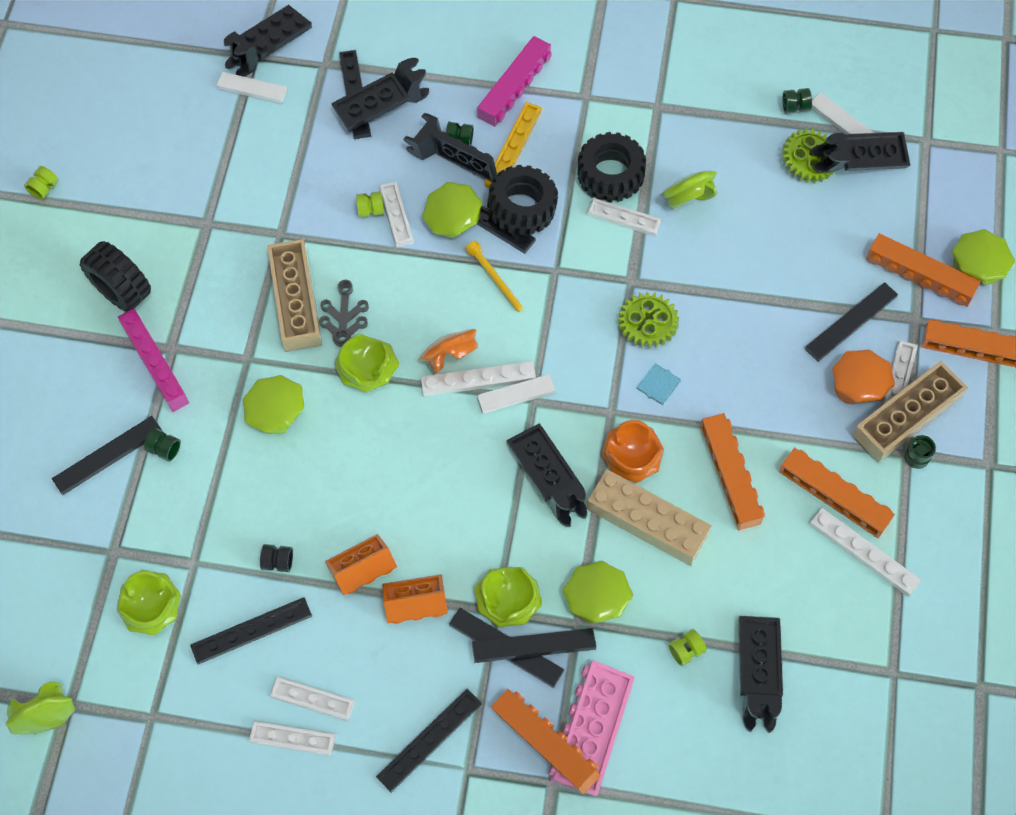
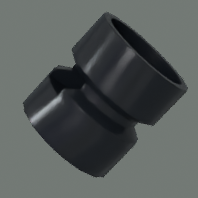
M263 544L260 554V569L273 571L276 568L280 572H290L293 562V547L280 546L277 549L275 545Z

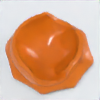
M468 329L454 332L437 339L420 355L418 360L429 363L435 375L443 369L446 354H451L459 359L478 348V342L475 339L477 330Z
M869 349L846 351L832 368L835 392L843 402L848 404L870 401L880 402L895 385L891 363Z
M628 420L608 432L602 456L611 472L624 479L638 483L659 471L664 448L653 428L639 420Z

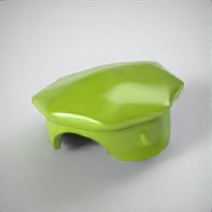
M700 171L687 175L664 190L661 196L668 199V205L672 209H676L682 203L693 199H711L717 195L713 181L717 172Z
M446 182L428 195L422 218L434 234L454 239L477 224L480 218L482 200L476 195L471 186Z
M986 229L962 234L952 250L954 269L980 280L984 286L1005 278L1015 263V258L1006 240Z
M358 334L343 344L334 364L344 385L363 392H369L388 384L399 366V361L389 343Z
M282 375L258 379L243 398L245 422L264 433H285L304 409L302 385Z
M604 561L576 567L563 588V593L571 613L579 616L589 624L620 617L633 597V592L624 571Z
M523 567L490 569L474 586L479 613L498 627L525 625L542 606L538 583Z
M141 570L132 574L121 586L117 613L130 632L155 636L177 619L181 594L167 574Z
M48 682L39 688L38 695L29 702L19 703L15 698L11 699L7 707L8 720L6 721V726L9 732L15 735L43 733L62 726L75 711V705L71 697L63 695L60 683Z

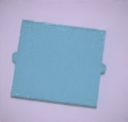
M655 363L639 383L637 389L646 394L649 399L652 398L663 405L681 382V379L670 373L669 369L666 370Z

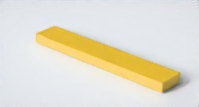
M528 102L525 103L495 161L497 175L501 170L506 171L507 167L515 166L542 112V107ZM486 180L484 183L485 187L490 188L492 182Z

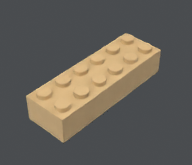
M304 239L267 245L281 338L285 352L322 345Z
M939 361L859 423L852 436L880 463L963 398L968 387L942 361Z
M608 469L587 500V510L689 566L694 562L712 525Z

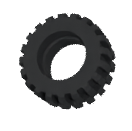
M605 132L604 135L598 134L595 135V138H590L587 140V144L585 143L581 147L578 155V181L585 192L588 191V195L591 197L595 196L597 199L607 200V202H612V200L620 202L623 201V198L628 199L632 197V193L636 194L644 182L646 155H644V150L639 146V143L636 140H631L630 136L626 134L623 136L618 132L616 134ZM615 160L624 164L627 169L622 173L612 175L601 172L596 165L602 161Z
M516 165L514 168L510 166L506 168V171L501 170L490 184L487 201L488 213L494 223L499 224L501 229H507L511 234H514V232L519 233L518 235H524L525 233H528V235L535 234V231L538 233L544 230V227H548L554 218L558 202L556 184L552 179L549 180L550 176L548 174H543L541 169H534L529 165L526 167ZM514 194H524L532 197L537 204L520 206L513 203L508 197Z
M101 241L97 243L80 259L79 265L81 270L90 280L91 284L113 305H116L125 312L136 308L151 292L149 281L145 278L142 271L138 269L137 265L120 249H117L116 246L111 245L109 242Z

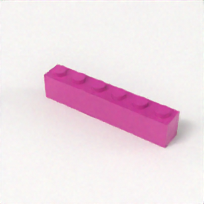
M533 36L478 105L477 118L494 127L499 122H502L506 112L513 108L516 99L523 95L526 86L532 83L534 76L541 72L544 63L550 60L552 56L551 44Z
M132 309L118 316L123 329L171 411L175 412L189 404L183 389L136 310Z

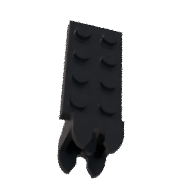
M287 5L240 35L235 31L224 39V46H230V58L226 60L225 68L229 69L239 66L240 68L237 69L235 75L245 77L254 72L259 58L261 60L311 29L312 22L293 7Z
M408 58L398 63L394 74L392 72L331 103L332 108L346 130L350 132L410 100L417 103L426 98L430 92L429 88H419L422 79L426 76V70H411L417 66L419 59Z
M424 113L421 116L427 122L414 138L405 136L403 141L410 145L406 147V150L421 160L436 153L438 156L490 182L497 175L494 159L490 154L483 153L476 147L466 145L460 139H454L446 132L441 131L438 118L431 114Z
M904 132L834 133L828 136L823 144L816 145L810 150V154L822 158V162H817L813 166V169L819 173H832L842 168H845V171L897 169L911 166Z
M540 423L506 440L507 446L545 502L549 500L554 516L563 526L571 527V517L569 516L571 512H575L578 517L586 519L585 489Z
M739 616L740 696H744L742 709L743 724L749 732H752L756 726V720L762 719L764 728L768 733H771L776 726L777 717L782 709L783 676L780 618Z

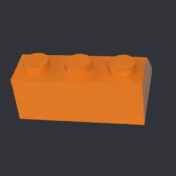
M378 534L325 561L343 595L355 592L360 586L372 583L379 576L387 575L397 567L388 546Z
M442 574L382 584L387 624H399L406 620H421L424 617H440L443 614H448Z

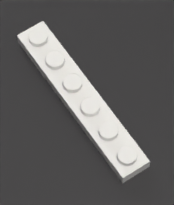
M533 361L422 376L421 383L423 397L517 384L534 379L536 375Z
M821 508L810 522V526L909 597L921 582L920 578L825 509Z

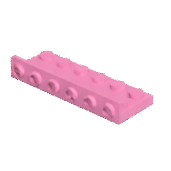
M592 660L588 665L585 664L582 669L581 676L583 680L576 688V702L570 706L568 715L571 717L569 723H565L562 733L569 739L567 743L571 747L575 744L583 751L581 755L586 760L591 758L599 766L597 771L601 776L586 792L596 797L635 677ZM551 765L548 775H551L550 782H558L578 790Z

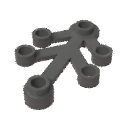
M341 280L338 283V291L341 294L340 312L332 306L330 300L325 299L320 303L322 311L328 312L339 322L338 329L331 323L328 316H322L319 319L320 326L324 329L327 328L333 334V342L339 347H342L357 330L368 326L367 318L360 316L353 325L347 328L349 321L360 312L364 313L369 309L368 302L360 300L348 312L349 295L353 292V286L349 280Z

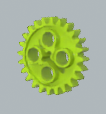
M807 128L803 132L800 129L797 133L793 132L785 141L784 149L781 152L784 155L782 161H787L784 167H790L788 173L794 172L793 177L800 176V181L806 178L807 183L812 179L814 184H816L818 179L820 182H823L825 178L828 179L833 175L834 172L819 173L811 167L817 162H822V158L810 154V150L816 145L823 144L826 141L827 134L821 136V131L819 130L818 133H815L814 128L810 132Z
M646 292L645 296L639 293L638 298L632 295L631 301L626 300L625 305H622L621 311H619V330L623 331V337L628 336V342L634 340V346L641 343L642 349L645 344L651 349V346L654 344L658 348L659 343L666 345V340L671 341L672 335H676V329H678L679 325L678 310H673L674 304L668 305L669 298L663 300V295L657 298L656 292L652 296H649L648 292ZM632 319H637L639 321L633 322Z

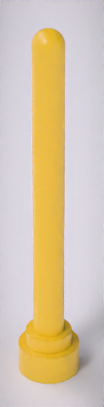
M477 241L469 243L465 248L467 253L477 258L516 311H521L523 309L522 305L483 256L480 244Z

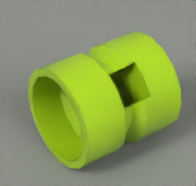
M39 166L33 173L34 177H30L24 184V187L32 196L43 200L49 193V188L52 189L58 182V178L48 168Z
M381 191L371 192L370 196L366 193L356 194L359 218L369 217L371 213L374 216L384 215Z
M695 629L684 633L682 639L676 638L668 643L672 656L680 666L691 662L693 656L699 657L707 652L703 639Z

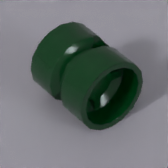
M794 89L784 90L782 94L784 112L787 114L795 113L797 110L800 112L810 111L812 108L810 89H798L797 92Z
M449 121L446 133L450 137L460 139L464 144L471 146L474 126L471 124L460 126L457 122Z
M154 428L148 433L143 447L145 451L151 454H158L159 458L170 462L177 455L181 440Z
M925 435L914 437L905 452L904 458L906 463L915 469L926 467L936 451L935 442Z

